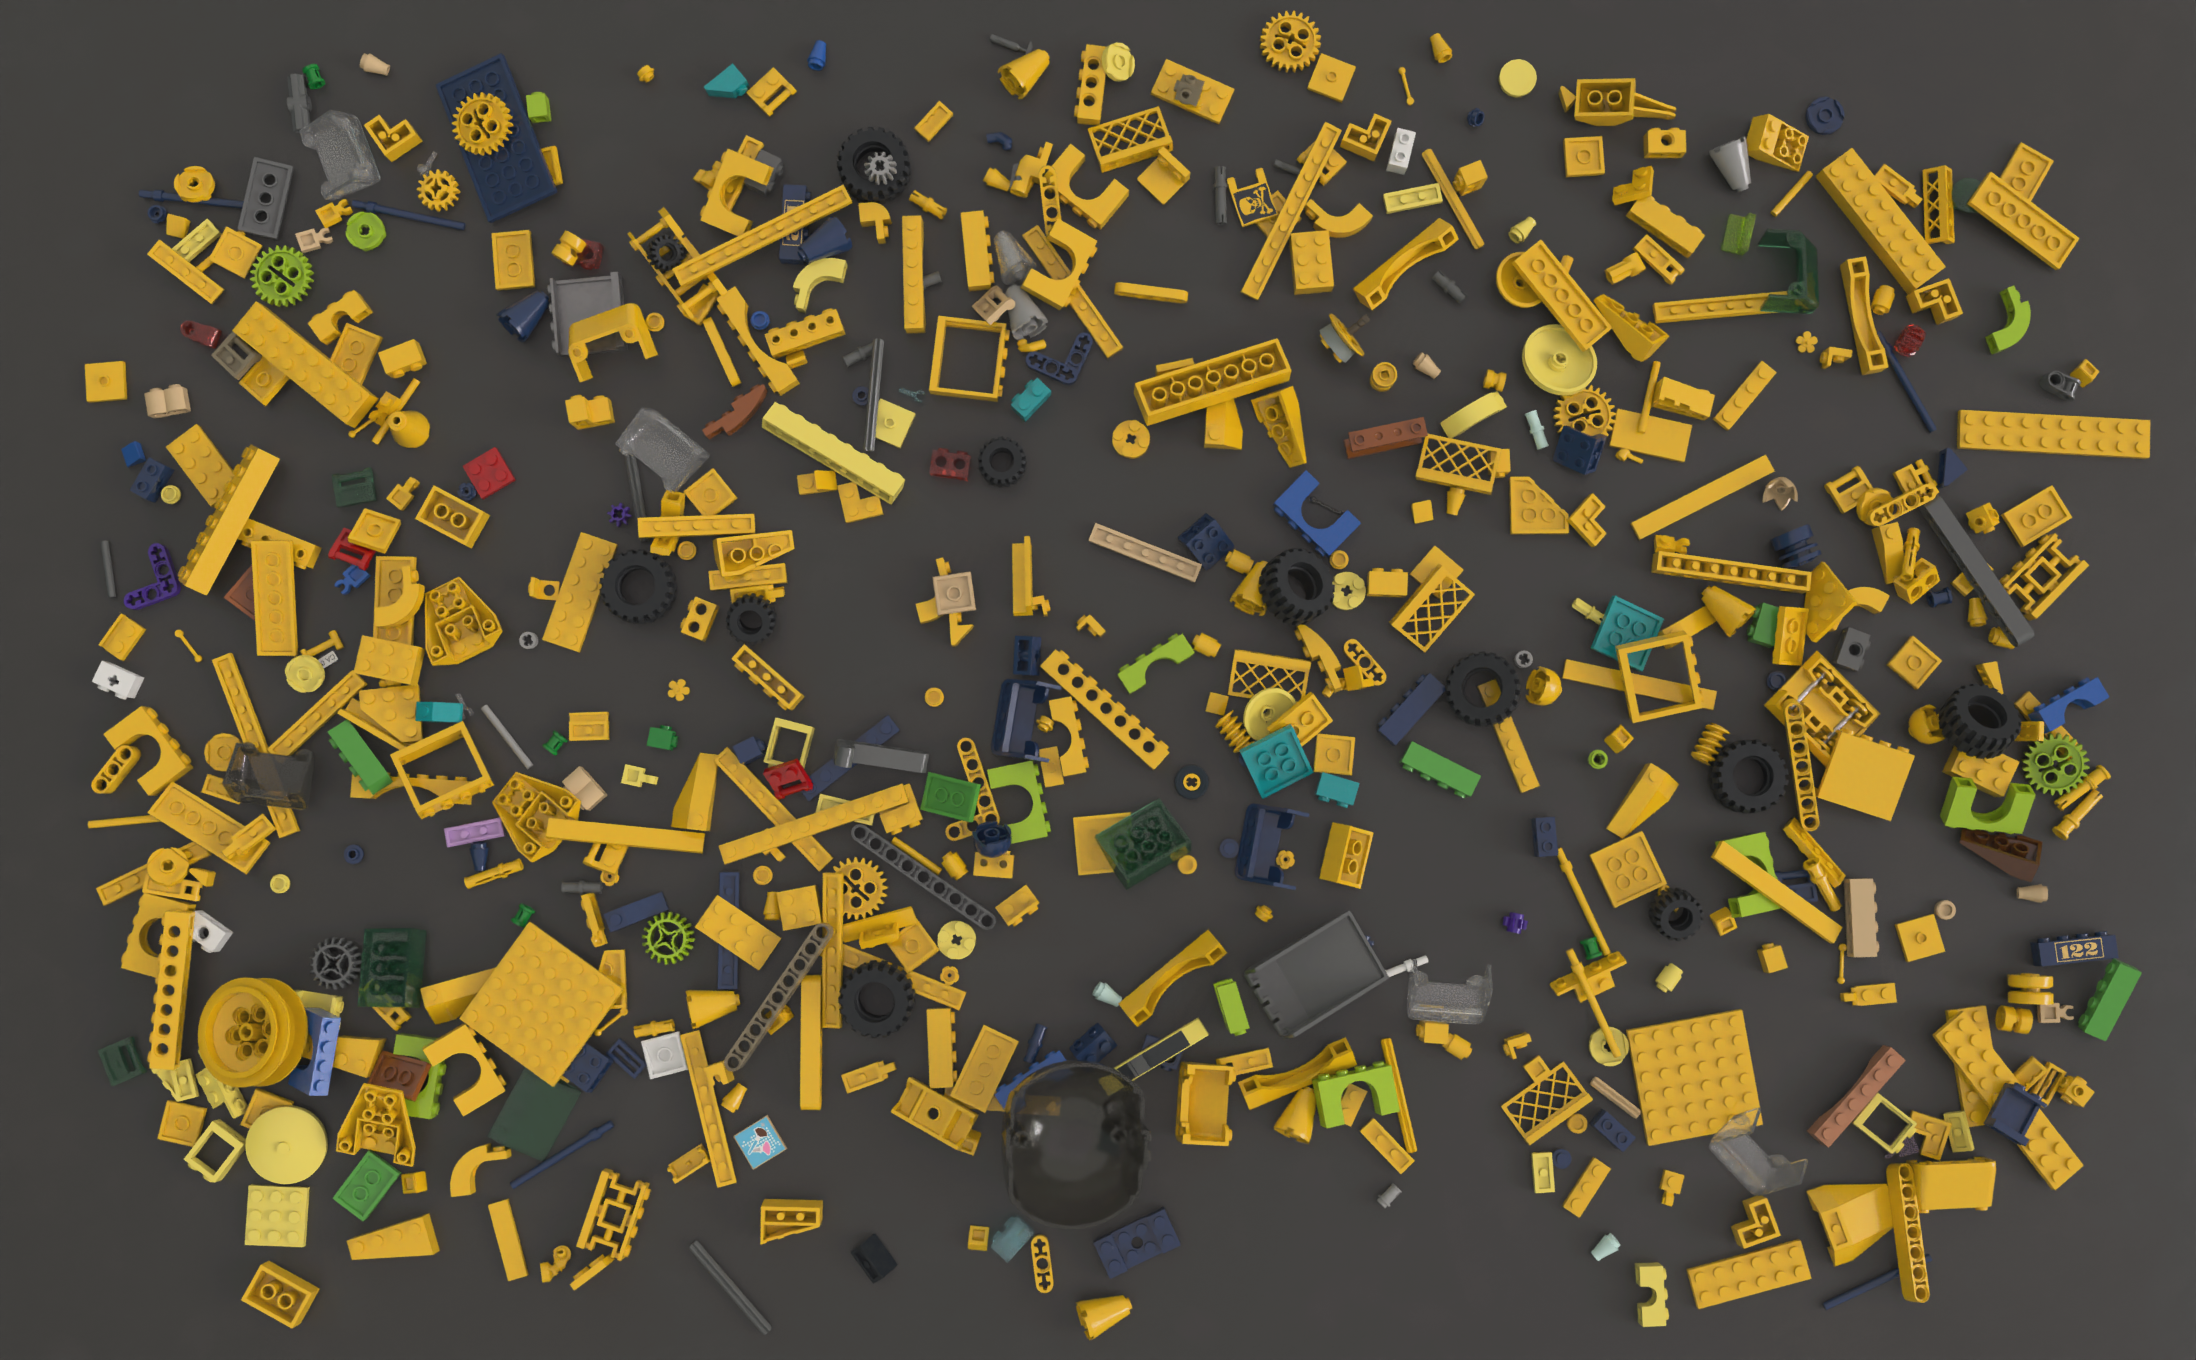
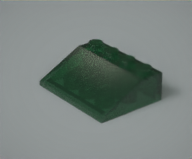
M1160 798L1095 835V839L1111 868L1126 890L1190 853L1192 841Z
M414 928L364 930L357 1007L420 1008V988H422L427 930Z
M525 1067L487 1137L506 1147L544 1162L576 1104L581 1091L561 1080L557 1082L555 1087H552Z

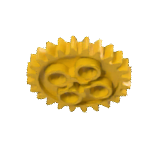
M1285 11L1283 17L1278 13L1277 19L1271 17V23L1266 22L1265 27L1267 29H1262L1263 35L1260 37V41L1263 42L1260 44V48L1264 49L1262 56L1268 55L1266 62L1273 61L1271 67L1279 65L1278 71L1282 67H1285L1286 73H1288L1289 68H1292L1295 73L1296 67H1299L1302 71L1304 68L1303 64L1309 67L1310 61H1315L1316 57L1314 55L1319 54L1317 48L1321 46V43L1318 42L1321 35H1316L1319 28L1313 29L1315 22L1308 23L1309 16L1303 19V13L1296 16L1295 11H1293L1292 15L1289 16L1288 12ZM1286 27L1290 31L1285 33L1281 31V28ZM1304 34L1307 38L1303 40L1298 35ZM1280 44L1283 48L1278 50L1274 48V45ZM1298 51L1300 56H1293L1291 52Z
M481 92L480 97L474 93L473 99L467 96V103L461 101L463 107H456L459 114H453V117L457 119V121L452 122L457 127L452 130V132L458 134L455 139L460 141V146L465 147V150L471 151L475 155L479 153L484 156L485 152L491 155L492 149L498 152V145L504 147L502 141H509L506 135L512 134L508 130V127L513 126L512 123L508 122L513 118V116L508 114L510 109L505 107L506 103L500 101V98L494 97L490 93L486 95ZM488 108V112L484 115L485 109ZM473 118L472 122L468 124L469 119ZM497 124L496 129L492 131L493 126ZM481 134L480 139L477 140V136Z
M1592 385L1587 390L1585 388L1573 395H1561L1560 397L1563 401L1558 400L1556 404L1559 407L1553 409V411L1558 413L1553 416V419L1558 420L1554 426H1560L1557 433L1562 432L1563 426L1567 425L1574 428V424L1578 423L1582 426L1581 432L1594 436L1601 433L1608 436L1607 431L1613 430L1609 424L1615 423V420L1611 419V417L1616 415L1615 412H1611V409L1615 406L1608 404L1611 398L1605 400L1606 392L1600 395V388L1593 391ZM1586 401H1593L1594 408H1589ZM1570 405L1576 408L1575 414L1568 410ZM1600 410V413L1591 414L1587 418L1581 417L1571 422L1568 421V419L1579 417L1582 413L1586 415L1593 411ZM1592 419H1599L1600 426H1595Z
M858 857L854 858V862L847 858V864L840 861L841 867L834 866L833 868L836 871L835 873H843V883L848 887L847 892L843 894V915L848 913V919L854 915L856 920L859 919L860 914L865 919L867 912L871 916L874 915L872 909L874 908L879 911L880 908L877 904H884L885 902L881 897H887V894L883 893V890L888 889V886H883L887 879H881L880 877L884 871L877 872L879 865L872 867L873 861L870 860L866 864L865 858H862L861 862L858 861ZM854 869H858L861 872L859 880L852 878L851 874ZM844 876H847L854 885L860 884V891L869 897V901L864 899L859 892H853L854 887L844 879ZM869 882L875 885V891L871 894L865 890V886ZM855 896L859 897L862 901L861 906L858 908L852 905V899Z

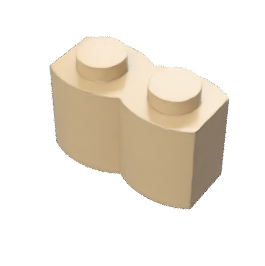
M179 384L170 385L168 389L164 390L152 388L150 392L144 393L147 413L151 418H162L191 411L188 391Z
M581 766L576 768L562 781L565 785L563 788L569 790L581 800L580 808L582 810L591 811L607 796L600 785Z

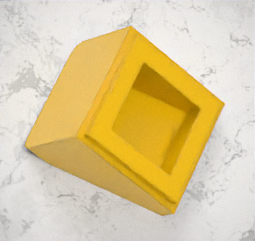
M1561 86L1558 94L1566 113L1575 103L1576 96L1567 88Z
M167 214L166 234L184 239L187 236L191 222L184 217Z
M803 350L786 356V362L790 369L807 364L808 362Z
M2084 359L2070 373V377L2079 379L2081 381L2080 386L2083 388L2094 380L2099 370L2087 359Z
M1431 500L1410 505L1414 524L1433 520Z
M1210 692L1205 711L1224 716L1229 696Z
M1620 724L1604 741L1617 754L1625 749L1634 738Z
M201 868L189 869V872L205 887L213 886L216 875L215 871Z
M1723 907L1709 915L1720 936L1737 928L1735 919L1732 918L1731 912L1727 907Z
M971 1129L959 1151L974 1156L981 1132Z
M425 1171L401 1174L403 1194L419 1193L427 1190Z
M970 1225L968 1249L987 1251L989 1227Z

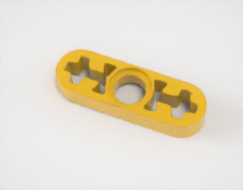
M1350 639L1345 642L1343 652L1354 665H1360L1359 660L1362 657L1368 658L1370 665L1367 668L1361 667L1362 674L1366 679L1374 678L1372 672L1366 673L1374 665L1376 668L1373 671L1376 674L1381 673L1382 675L1380 677L1381 682L1373 680L1374 686L1382 685L1386 681V673L1357 640ZM1348 644H1355L1357 646L1355 648L1356 652L1360 653V651H1362L1363 654L1358 656L1355 660L1353 657H1355L1356 654L1353 651L1348 652Z
M1037 1234L1031 1240L1036 1288L1041 1293H1048L1052 1290L1054 1284L1049 1241L1045 1235ZM1037 1239L1045 1242L1042 1246V1252H1047V1254L1035 1256V1253H1039L1038 1246L1034 1245V1243H1037ZM1038 1259H1046L1048 1266L1045 1269H1040L1037 1266ZM1049 1271L1050 1274H1046V1281H1050V1284L1047 1285V1288H1044L1043 1285L1039 1284L1042 1282V1274L1038 1276V1273Z

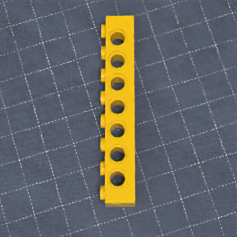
M1658 551L1653 554L1651 573L1800 594L1810 591L1812 572L1664 551Z
M1055 649L1041 664L1040 668L1151 769L1155 770L1170 753L1167 751L1169 747L1162 740L1157 742L1153 738L1155 734L1147 727L1143 729L1139 725L1140 720L1133 714L1129 716L1125 713L1126 708L1120 702L1114 703L1110 699L1112 695L1107 690L1103 689L1101 691L1096 686L1098 684L1096 680L1090 675L1087 678L1082 674L1084 670L1077 663L1071 664L1068 661L1070 657L1064 651L1060 650L1058 652ZM1061 665L1068 666L1069 672L1066 675L1059 674L1058 668ZM1081 678L1083 685L1080 688H1075L1072 685L1073 679ZM1095 691L1098 695L1096 700H1088L1086 697L1087 692ZM1104 703L1109 704L1112 708L1108 714H1104L1100 710L1101 705ZM1118 716H1122L1126 720L1125 725L1122 727L1115 724V719ZM1132 729H1137L1140 732V737L1136 740L1129 737V732ZM1146 742H1151L1154 745V750L1150 753L1145 752L1143 749V745Z
M169 910L165 911V914L162 916L161 923L164 926V930L159 940L162 949L157 960L160 968L155 979L158 988L153 998L156 1007L151 1018L154 1026L149 1037V1042L152 1043L147 1057V1061L150 1063L149 1068L175 1070L180 1067L195 922L194 911ZM174 926L180 929L179 936L173 933ZM172 946H176V947H177V949H178V954H177V955L172 954V952H171V947H172ZM170 965L176 968L175 975L169 972ZM168 985L173 986V988H174V993H173V994H170V993L167 991V986H168ZM166 1004L172 1007L171 1014L165 1011ZM164 1024H167L170 1027L169 1033H166L163 1030ZM162 1043L167 1045V1053L161 1050Z

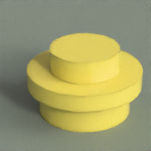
M168 485L162 489L161 498L165 503L175 504L181 498V491L174 485Z
M277 874L272 877L270 887L275 893H284L290 887V880L284 874Z

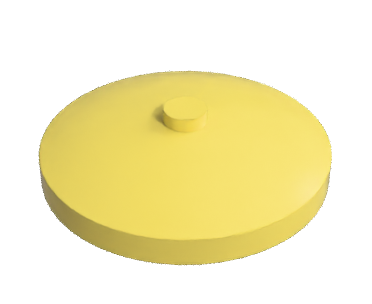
M1551 324L1538 328L1529 336L1522 350V362L1529 378L1544 391L1555 395L1565 396L1581 392L1589 385L1596 374L1597 357L1593 347L1590 346L1583 352L1562 325Z
M294 1105L277 1106L264 1112L250 1127L246 1137V1155L252 1168L264 1179L278 1184L297 1183L310 1177L323 1163L328 1149L327 1133L322 1122L309 1110Z

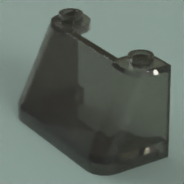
M236 743L222 784L231 799L237 802L304 810L307 809L310 801L316 756L314 752L307 749L297 751L295 757L260 753L252 743Z

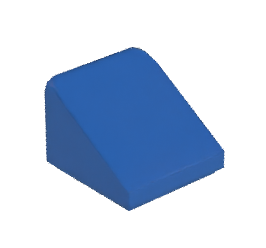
M131 442L121 449L127 467L146 461L139 442Z

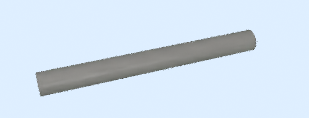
M488 705L481 708L483 713L526 769L531 768L533 763Z

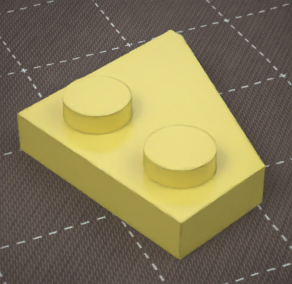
M191 1058L180 1061V1067L175 1070L151 1068L152 1072L157 1074L163 1081L162 1084L165 1088L171 1091V1095L177 1102L199 1096Z

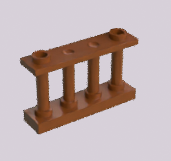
M1424 417L1348 432L1349 439H1345L1343 442L1347 459L1422 444L1421 437L1428 436Z

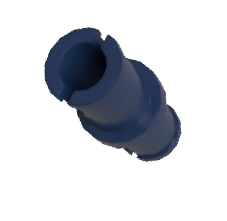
M1036 1023L1031 1040H1028L1029 1046L1023 1058L1024 1061L1032 1064L1035 1063L1039 1049L1043 1046L1041 1043L1048 1027Z

